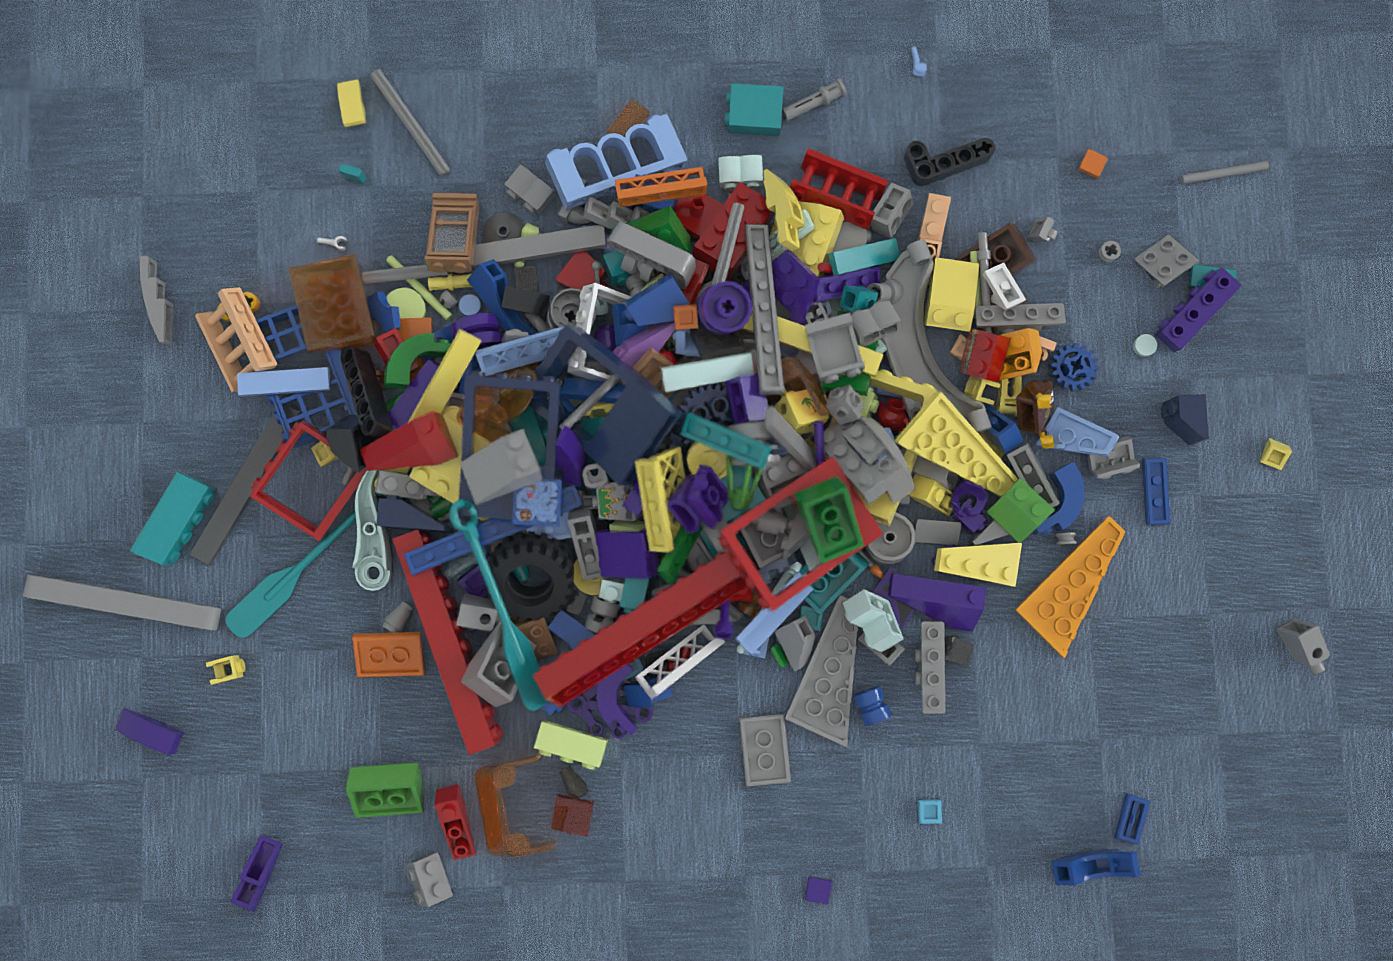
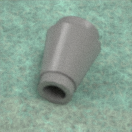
M402 601L400 605L383 619L385 622L382 624V627L391 633L402 632L413 608Z

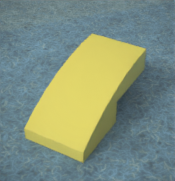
M359 80L337 83L344 126L348 127L366 123L365 107L362 102Z

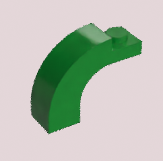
M434 333L419 334L405 340L396 348L387 363L384 373V387L407 389L410 382L412 362L422 356L444 357L451 345L450 341L437 340V342H434Z

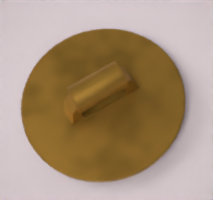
M524 370L518 374L533 376L532 380L537 381L536 374L531 370ZM502 389L501 395L503 397L500 404L502 417L510 420L521 414L530 403L535 391Z

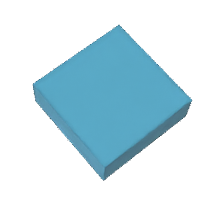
M940 799L918 800L919 824L942 823V802Z

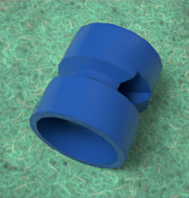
M881 686L872 687L853 696L857 707L863 709L860 715L865 726L882 722L892 716L888 704L882 703L884 694Z

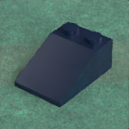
M387 495L386 499L379 498L376 526L389 529H419L427 532L453 534L455 532V529L418 506L406 502L407 498L397 495Z

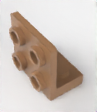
M518 616L510 617L512 623L527 639L536 645L534 650L536 660L558 653L544 616L540 617V620L532 621V618H526L525 621L519 620L520 617Z

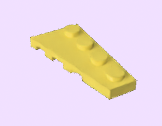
M1022 543L937 548L934 571L1015 587Z

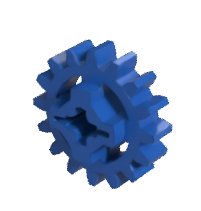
M1074 343L1072 347L1066 344L1063 346V349L1059 348L1056 351L1057 355L1051 357V360L1055 363L1049 365V368L1054 369L1050 377H1057L1054 383L1058 384L1061 382V389L1064 390L1069 386L1070 392L1076 390V387L1081 391L1085 388V385L1088 387L1092 384L1090 379L1094 380L1097 378V375L1093 372L1099 370L1098 366H1094L1098 358L1091 357L1094 352L1093 350L1085 351L1086 345L1078 348V343ZM1067 354H1075L1072 358L1064 357ZM1075 362L1076 371L1073 372V366L1071 364ZM1075 377L1084 378L1080 381H1073Z

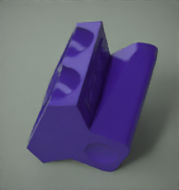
M700 465L695 475L687 476L683 479L668 500L667 507L689 533L697 531L701 522L713 529L717 522H720L723 518L722 505L728 502L727 488L711 467Z

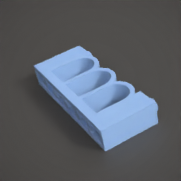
M665 114L650 117L646 125L636 124L630 127L625 137L616 133L607 134L600 139L597 147L593 144L581 143L574 146L570 153L567 148L562 150L554 149L546 156L545 165L565 210H569L586 204L590 196L597 200L616 193L614 180L635 177L636 174L642 176L644 174L651 175L682 170L685 168L688 159L668 115ZM641 137L649 141L658 162L640 167L630 140ZM606 147H616L621 150L631 171L613 177L602 154V150ZM581 156L591 158L596 163L603 181L584 187L574 165V160ZM630 185L620 186L621 190L631 188Z

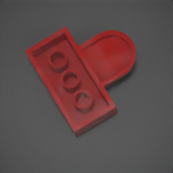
M741 182L736 186L724 205L707 195L680 198L675 207V214L688 234L698 240L694 245L692 256L696 260L710 265L709 270L715 273L733 203L744 205L726 280L729 281L747 256L745 225H768L774 216V212L770 211L766 206L767 198Z

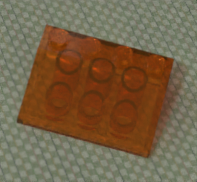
M355 254L288 268L308 352L343 350L344 347L349 345L356 348L373 345L377 336L362 281L360 266Z

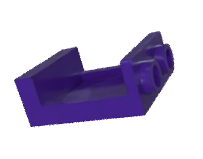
M606 528L596 532L601 577L647 579L659 573L657 551H650L646 528L641 531H610V528Z

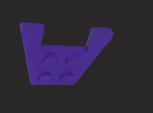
M785 251L771 262L775 298L792 314L789 321L805 326L808 308L812 306L821 279L792 251ZM747 280L741 286L748 292L751 299L749 280Z

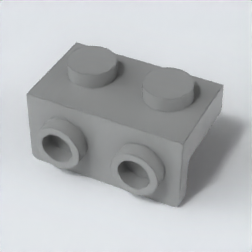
M1129 436L1118 439L1108 457L1087 454L1089 472L1097 479H1108L1114 474H1126L1132 472L1133 469L1140 468V463L1134 458L1133 443Z
M438 852L415 862L407 863L408 869L406 874L408 880L411 883L413 882L415 888L414 898L418 905L430 907L453 896Z

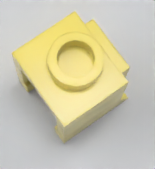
M970 376L966 383L964 394L975 400L994 405V400L984 398L982 395L986 384L1000 388L1001 384Z
M239 655L206 662L207 667H214L216 679L210 680L211 685L244 677L243 672H245L246 667L243 659H239ZM226 664H231L233 674L227 675Z

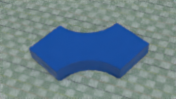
M376 292L366 298L369 319H376L379 322L383 334L394 328L397 330L401 328L399 307L391 306L384 292Z

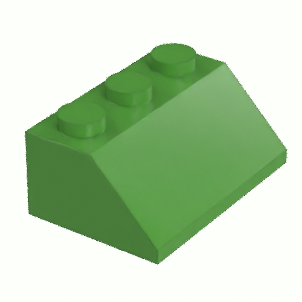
M418 763L350 768L346 792L356 818L423 813V785Z

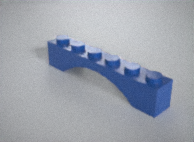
M492 259L479 264L467 281L489 310L497 316L506 331L519 329L521 332H528V336L537 334L525 322L519 311L501 307L505 285H509L507 275L497 262ZM542 361L534 362L531 364L536 370V368L542 363ZM568 362L558 378L568 369Z

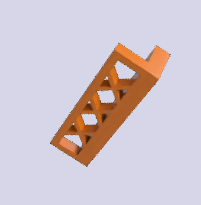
M703 167L614 180L619 207L707 194L706 177H704ZM699 174V178L686 180L690 175ZM670 178L676 180V182L665 183V181ZM650 181L653 182L654 184H656V185L643 186V185L645 184V182H650ZM630 185L633 188L621 190L620 186Z

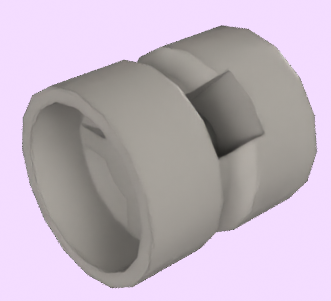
M627 255L624 256L621 264L623 271L631 275L637 273V277L647 283L654 279L658 272L657 269Z
M594 596L590 607L593 612L588 614L584 627L597 633L601 628L613 625L615 623L613 619L618 617L621 608L620 603H607L603 601V598Z

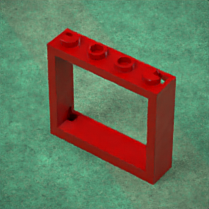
M303 420L300 424L295 423L288 433L291 437L287 443L282 441L275 451L278 453V456L274 461L270 459L263 468V471L266 473L262 479L257 477L253 482V485L250 487L253 490L250 497L320 541L358 487L367 471V467L355 473L319 526H316L265 493L263 490L304 431L330 447L326 434Z

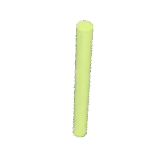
M392 255L386 259V262L392 268L404 267ZM417 279L406 280L446 321L452 318L453 315Z

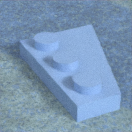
M1057 407L1045 428L1047 435H1053L1055 446L1047 449L1108 457L1119 439L1118 434ZM1040 438L1036 444L1038 448H1042Z

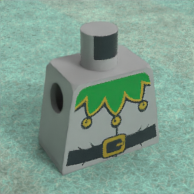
M612 480L609 484L596 487L597 495L583 496L584 510L598 509L599 519L636 521L635 514L622 506L633 485L619 486Z

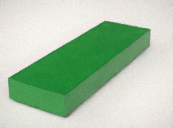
M701 524L699 529L692 533L687 532L681 525L673 540L674 549L666 553L658 568V572L666 583L673 584L703 529Z

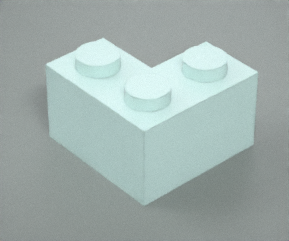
M864 589L843 602L846 619L851 624L863 628L865 642L870 648L883 652L904 639L888 600Z

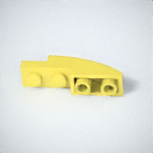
M766 169L764 170L766 206L776 214L775 220L778 226L777 238L779 243L793 252L800 249L798 229L805 226L803 213L792 189L781 178Z

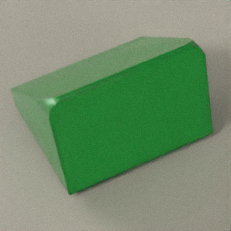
M780 643L770 647L769 650L780 668L789 664Z

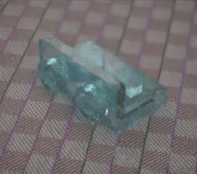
M484 546L482 547V550L484 552L485 557H487L489 555V552ZM472 551L443 563L446 569L444 573L447 578L454 580L478 564L474 552Z

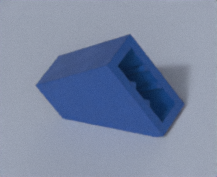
M669 273L625 301L624 304L627 309L624 310V313L630 322L635 320L638 326L674 321L673 306L690 304Z

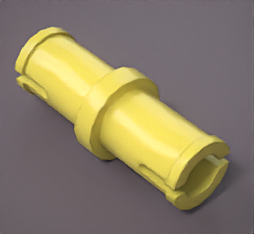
M450 273L447 276L428 277L429 291L444 289L454 291L456 288H473L467 281L472 273L464 275H453Z

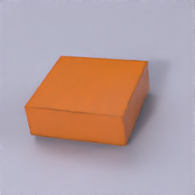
M1088 149L1078 170L1098 179L1108 158Z
M696 304L673 306L675 330L698 328Z

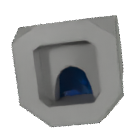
M597 463L588 464L584 467L582 474L587 489L610 483L609 475Z

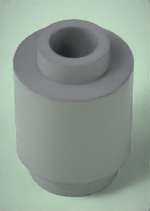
M768 510L753 521V525H757L756 530L774 535L778 533L784 534L788 517L782 516L783 513Z

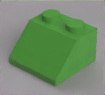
M1020 478L987 513L1016 541L1021 543L1055 509Z

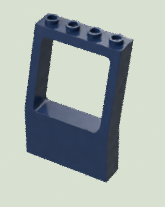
M565 325L560 330L554 344L548 349L542 363L536 368L537 381H542V377H553L557 380L572 354L579 346L625 382L626 387L594 436L577 423L570 429L581 443L583 450L619 486L633 485L638 478L635 461L648 459L654 455L682 412L646 378L582 328ZM535 391L528 406L548 421V392ZM560 409L558 426L568 418Z
M471 371V375H465L461 462L474 455L476 390L478 387L548 392L550 397L546 462L543 466L538 465L542 479H555V446L558 439L561 383L556 382V378L542 377V381L532 380L533 376L518 375V379H510L509 374L495 373V377H485V372ZM461 468L459 500L465 499L473 503L478 517L513 520L514 491L476 505ZM467 506L458 509L457 515L469 516Z

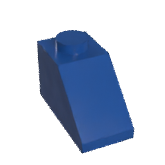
M987 404L985 409L992 428L983 431V434L995 447L1007 455L1023 441L1016 423Z

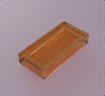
M631 99L608 128L606 134L616 133L625 137L630 127L643 123L650 114L649 110L634 99Z

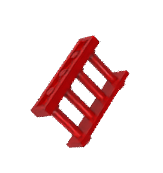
M808 148L800 168L805 170V173L800 182L793 179L790 186L797 200L839 209L842 211L844 221L868 230L875 212L869 210L874 199L881 200L889 180ZM813 174L825 179L821 190L809 186ZM833 182L846 187L841 198L829 194ZM853 191L866 195L862 206L849 202Z

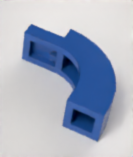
M1074 461L1049 474L1057 488L1060 503L1055 511L1032 532L1034 535L1039 533L1042 536L1054 530L1053 525L1057 531L1064 530L1079 515L1084 503L1085 489L1082 476Z
M1121 849L1077 853L1051 862L1056 885L1076 886L1084 881L1096 878H1136L1141 875L1137 852L1121 851Z

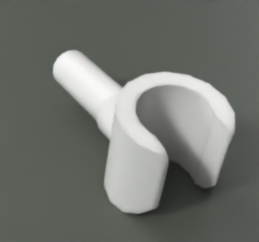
M339 236L335 240L317 239L318 243L336 246V249L341 252L345 251L346 248L338 246V243L341 241L348 242L343 236Z

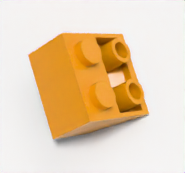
M1026 328L1002 334L1001 336L1011 339L999 381L1037 373L1042 354L1039 331Z

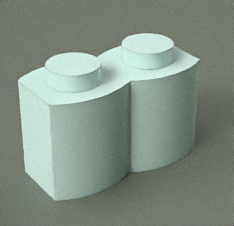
M762 155L718 158L720 188H724L725 191H734L739 182L753 190L763 186Z

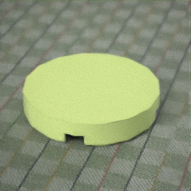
M398 288L387 295L388 303L391 306L399 307L400 318H425L427 313L425 302L422 296L415 290Z

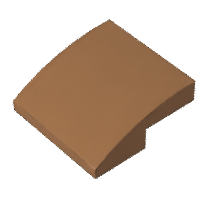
M650 347L632 368L646 378L667 399L676 391L665 392L663 390L661 368L674 366V364Z

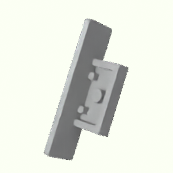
M1063 303L1020 304L1007 310L998 305L975 307L976 327H994V334L997 335L1026 328L1040 332L1042 326L1064 325L1066 322Z
M921 622V644H917V649H914V662H918V671L914 672V683L918 685L919 690H922V712L925 714H944V622Z

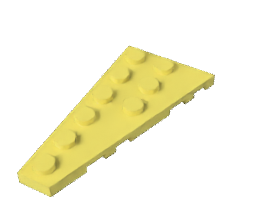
M936 391L894 440L896 444L976 485H981L983 489L999 497H1002L1018 480L942 392Z

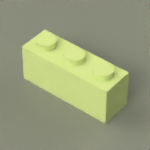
M543 720L534 748L538 749V753L551 757L552 754L561 756L560 760L573 763L574 760L582 762V767L594 770L595 767L601 766L608 739Z

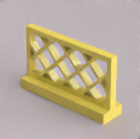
M674 446L651 458L635 461L650 551L670 552L673 550V540L681 527L677 519L675 525L672 523L674 515L667 509L670 493H674L685 478L680 446ZM672 455L674 456L673 466L670 464ZM667 470L670 471L668 481L665 479ZM677 478L678 484H677V487L675 488L673 485H674L675 479Z

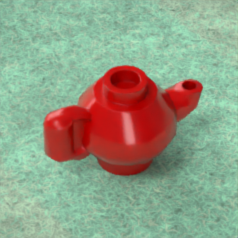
M890 399L888 403L879 401L876 416L879 424L883 428H890L891 432L898 430L900 434L910 423L905 410V404L898 399Z

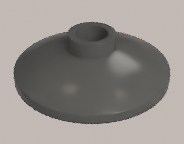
M496 214L484 226V242L489 243L520 238L525 225L514 214ZM501 229H507L505 235L500 234Z

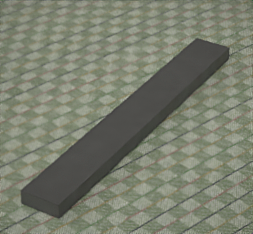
M282 404L287 419L301 414L290 406ZM274 413L189 554L209 566L212 565L251 499L250 494L253 491L250 487L257 477L262 479L266 473L263 471V468L270 459L274 461L278 454L275 451L281 442L284 441L281 432H284L282 424H278ZM296 422L291 423L290 427L292 428Z

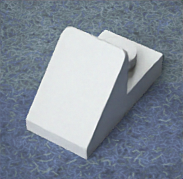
M1005 263L999 264L983 273L993 292L990 298L992 303L1007 310L1026 300Z

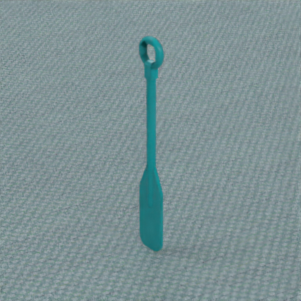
M355 510L299 563L270 574L227 614L225 621L228 628L239 638H247L253 634L290 599L302 571L356 521Z
M457 500L450 508V520L456 529L463 531L466 540L470 542L502 622L504 655L526 709L530 711L538 710L548 702L533 677L540 667L529 640L510 620L478 540L479 534L475 527L478 517L477 510L469 500ZM467 506L471 521L461 525L456 511L461 507Z

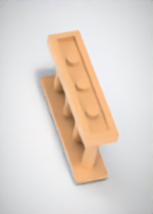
M240 287L221 289L217 294L222 305L215 312L197 313L195 315L231 392H238L237 373L270 370L278 365ZM227 313L232 324L224 330L220 319ZM237 333L241 343L233 349L229 338ZM246 352L250 363L243 369L238 358Z

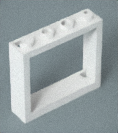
M597 283L583 286L580 292V306L576 314V326H579L590 335L596 298L615 305L624 304L631 296ZM579 346L568 361V373L598 381H606L610 377V375L584 367L586 352Z

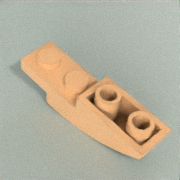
M929 193L918 241H926L934 264L935 257L939 258L951 197ZM932 272L928 281V285H930Z

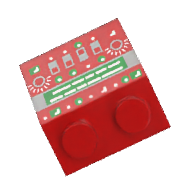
M971 328L959 371L974 377L999 382L1011 338Z

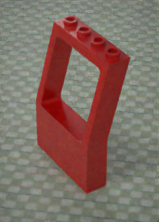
M832 456L718 531L720 535L718 541L725 550L729 549L733 555L730 559L737 570L742 569L746 575L743 579L750 590L755 589L759 595L756 599L762 609H768V611L773 612L838 564L882 536L883 532L834 456ZM837 476L847 486L864 546L825 563H819L773 596L735 537L736 532L787 497L792 500L799 511L794 493Z

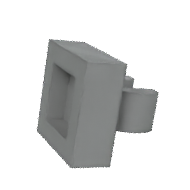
M1048 216L1036 219L1027 239L1033 243L1043 240L1048 242L1049 238L1055 240L1058 232L1051 228L1054 220Z

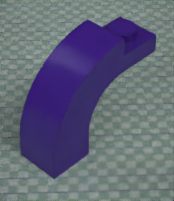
M629 664L597 685V703L602 717L608 725L616 719L618 721L616 726L624 735L627 732L632 735L638 730L636 724L621 709L617 698L620 684L634 671Z

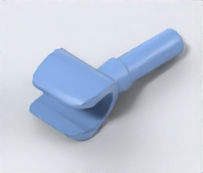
M912 47L911 51L914 59L913 75L925 76L927 63H919L917 48Z

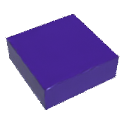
M809 876L805 900L828 905L832 881Z

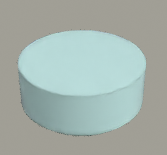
M1149 334L1139 336L1133 343V350L1140 357H1148L1157 349L1156 339Z

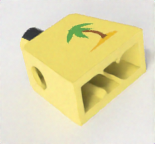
M789 383L784 384V392L780 394L782 398L774 408L799 435L813 432L814 421H823L824 424L829 419L827 413L808 390L794 392Z

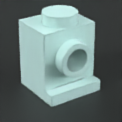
M603 577L599 598H603L604 602L612 604L621 601L625 579Z

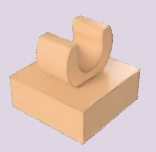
M1040 337L1042 349L1040 361H1044L1048 357V353L1054 351L1057 343Z

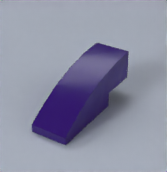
M563 425L555 446V468L564 470L563 482L581 487L584 480L582 471L588 465L586 454L575 434L568 426Z
M126 708L123 709L115 729L124 736L166 755L176 753L184 733L167 726V723Z
M260 835L239 877L241 880L230 900L231 903L255 912L274 869L282 843Z

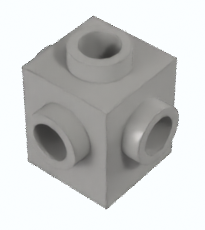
M850 385L830 391L826 407L837 422L843 425L860 419L864 403L859 394Z

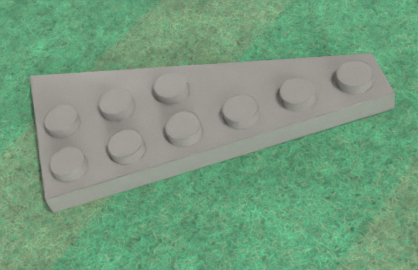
M839 595L785 715V719L847 747L858 626L851 624L846 619L843 602L848 599Z

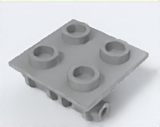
M1167 235L1134 258L1142 268L1155 278L1153 284L1156 288H1164L1172 280H1175L1199 262L1195 256L1170 235Z

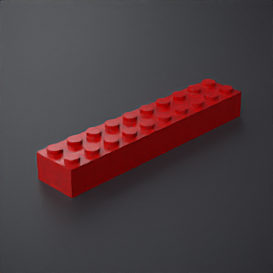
M417 529L393 538V543L467 752L471 755L495 746L502 741L503 732L500 724L495 723L493 717L496 715L494 706L461 683L473 659L470 653L473 651L470 640L465 639L463 633L465 627L456 625L458 616L455 610L458 609L455 598L450 597L448 591L450 588L449 580L441 572L440 568L443 567V564L412 576L404 557L405 553L435 542L431 534L428 535V532Z
M729 550L727 552H720L714 557L713 561L698 566L694 573L688 577H681L671 588L659 591L655 598L649 602L640 603L636 610L630 614L620 616L613 625L601 628L597 635L591 639L582 640L578 643L577 648L562 653L555 662L540 667L533 677L545 699L558 707H562L748 588L743 579L746 575L742 569L737 570L730 559L733 557Z

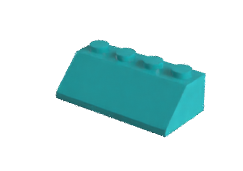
M177 472L130 551L161 565L171 566L180 557V550L183 545L191 539L193 528L201 522L206 506L213 502L215 498L214 493L217 489L194 476Z

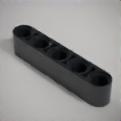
M350 345L344 347L340 356L341 364L361 431L364 435L380 439L392 432V423L371 355L367 351Z

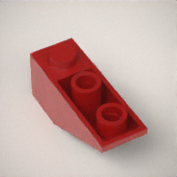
M459 784L436 789L434 806L453 860L476 855L466 806Z

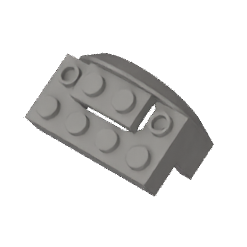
M860 416L859 420L843 425L836 422L823 432L825 455L827 458L834 456L852 486L868 504L885 492H887L890 500L896 504L915 490L909 467L902 453L885 429L874 419ZM848 443L861 455L865 462L855 453V451L848 445ZM886 454L885 458L879 460L877 464L872 465L876 460H878L880 457Z

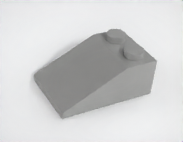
M523 429L501 437L460 463L476 505L543 480Z
M501 621L474 656L461 680V683L494 707L512 702L517 690L504 655L503 626ZM529 640L534 652L536 645Z

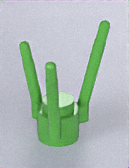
M728 457L726 459L729 488L728 498L732 499L731 506L741 510L749 509L750 501H753L754 492L763 469L758 468L749 490L748 485L752 465L748 464L743 487H736V490H734L731 458Z

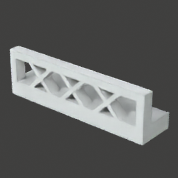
M703 624L635 678L649 697L653 699L725 643V641L714 638ZM700 632L709 641L705 646L696 645V635ZM681 647L691 648L689 659L679 658ZM664 660L674 661V670L672 672L662 671ZM647 673L658 674L657 684L652 688L643 678Z

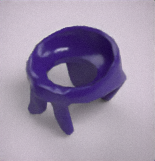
M964 480L954 491L951 498V506L962 517L979 515L986 506L988 500L987 492L981 485ZM965 494L973 495L977 499V503L973 508H962L958 503L960 497Z

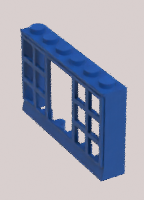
M319 295L256 319L260 329L268 326L271 328L272 335L264 338L266 342L275 339L280 354L274 356L275 360L322 343L336 378L330 381V386L338 384L343 397L327 403L323 391H318L323 406L307 411L302 397L314 392H301L281 400L278 394L267 395L271 404L274 403L276 408L274 416L278 424H282L284 432H281L286 443L291 437L288 433L291 429L290 424L305 418L306 422L313 426L310 416L325 410L330 425L318 430L327 434L326 429L335 424L330 408L345 403L349 415H357L341 364L339 340L332 330L331 319L324 309V300ZM310 311L312 320L297 325L294 316ZM290 318L293 327L277 333L274 324ZM315 324L320 339L304 344L299 330ZM295 332L300 346L284 351L280 337ZM298 399L303 413L287 419L282 404ZM309 433L300 437L293 448L301 447L318 439Z

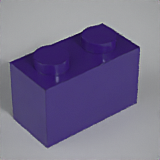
M758 374L738 376L726 381L735 425L765 421V409L769 407L766 395L759 392Z

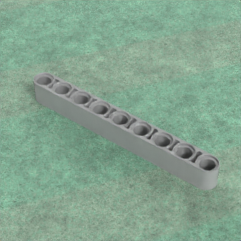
M27 574L22 597L214 631L218 629L222 608L30 574Z

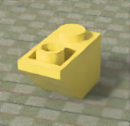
M915 474L912 479L915 490L908 495L916 502L949 517L953 510L951 506L953 493L937 481Z

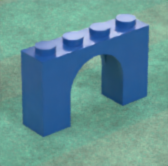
M560 610L548 627V629L565 640L572 649L577 648L578 643L582 640L591 639L597 635L595 632L585 628L584 624L564 610ZM548 701L540 708L549 715H553L555 712L559 714L565 705L558 707Z

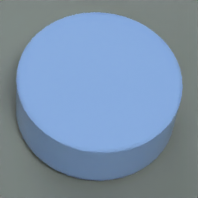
M468 294L461 298L459 309L463 315L469 316L480 313L482 304L478 297Z

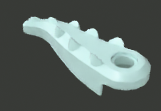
M367 470L355 496L357 543L352 568H355V576L359 585L370 591L380 590L387 586L392 575L389 534L386 528L376 526L378 502L375 495L374 482L379 470ZM372 566L379 569L380 574L377 579H372L369 576L368 572Z

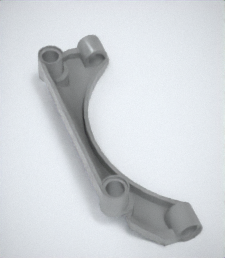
M915 241L907 246V250L901 253L886 274L887 281L872 283L867 287L878 292L876 303L890 301L901 320V330L892 336L881 338L887 348L886 353L892 371L896 377L901 378L905 376L912 379L915 383L932 385L938 392L944 394L977 433L992 428L984 404L957 389L939 369L930 351L925 333L923 313L926 288L934 264L926 241ZM902 396L911 422L921 410L923 403Z

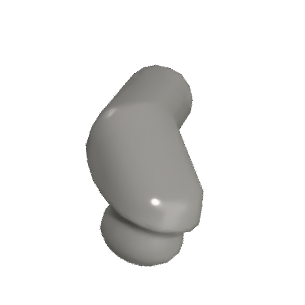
M525 314L526 318L538 330L537 333L549 330L546 322L540 316Z

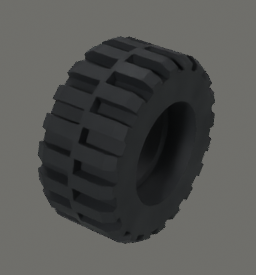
M528 531V534L524 535L522 532L515 533L514 538L508 536L503 539V543H499L494 548V553H491L488 565L510 617L518 616L520 617L519 620L525 621L526 618H532V621L540 620L539 618L543 616L544 618L551 617L553 611L558 613L563 609V605L568 603L574 583L573 559L568 554V549L565 545L560 546V541L555 537L550 539L548 534L541 532V535H537L535 531ZM534 565L547 571L551 579L543 585L529 587L516 582L511 577L510 572L520 566Z

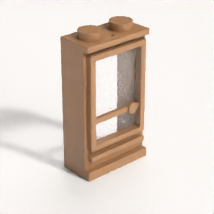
M433 193L425 256L428 271L435 273L473 272L480 208L477 194Z

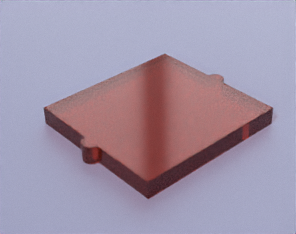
M557 794L551 829L567 832L569 835L577 834L588 837L594 802L578 799L577 796L569 797Z

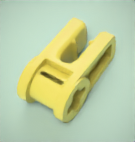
M1022 376L1012 379L1011 397L1008 396V379L998 382L1001 385L998 388L996 410L1000 413L1018 417L1016 397L1022 391Z

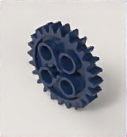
M706 384L704 389L702 386H696V392L689 390L690 398L682 397L685 404L677 405L682 410V414L679 417L680 422L674 424V426L681 427V430L676 434H681L687 414H694L697 408L700 410V417L710 421L711 417H713L714 420L712 422L722 425L725 421L728 423V426L735 425L727 386L720 388L719 384H713L712 387L711 384ZM716 400H719L721 404L720 409L718 411H715L714 409V403ZM685 436L681 440L682 444L689 443L687 446V450H689L692 444L695 442L694 440L689 439Z

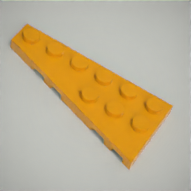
M1107 516L1014 609L1062 658L1066 657L1067 650L1077 634L1076 631L1099 588L1098 585L1102 577L1105 576L1110 560L1115 555L1126 532L1110 516Z

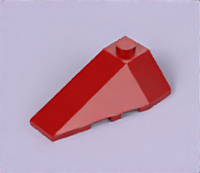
M434 411L406 423L360 449L368 471L437 466L459 457L443 414Z

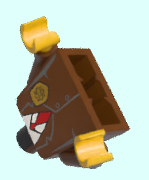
M1031 380L1016 397L1018 427L1020 430L1035 433L1040 438L1043 449L1055 447L1053 435H1047L1044 425L1054 407L1053 389L1055 386L1049 380H1044L1043 382Z

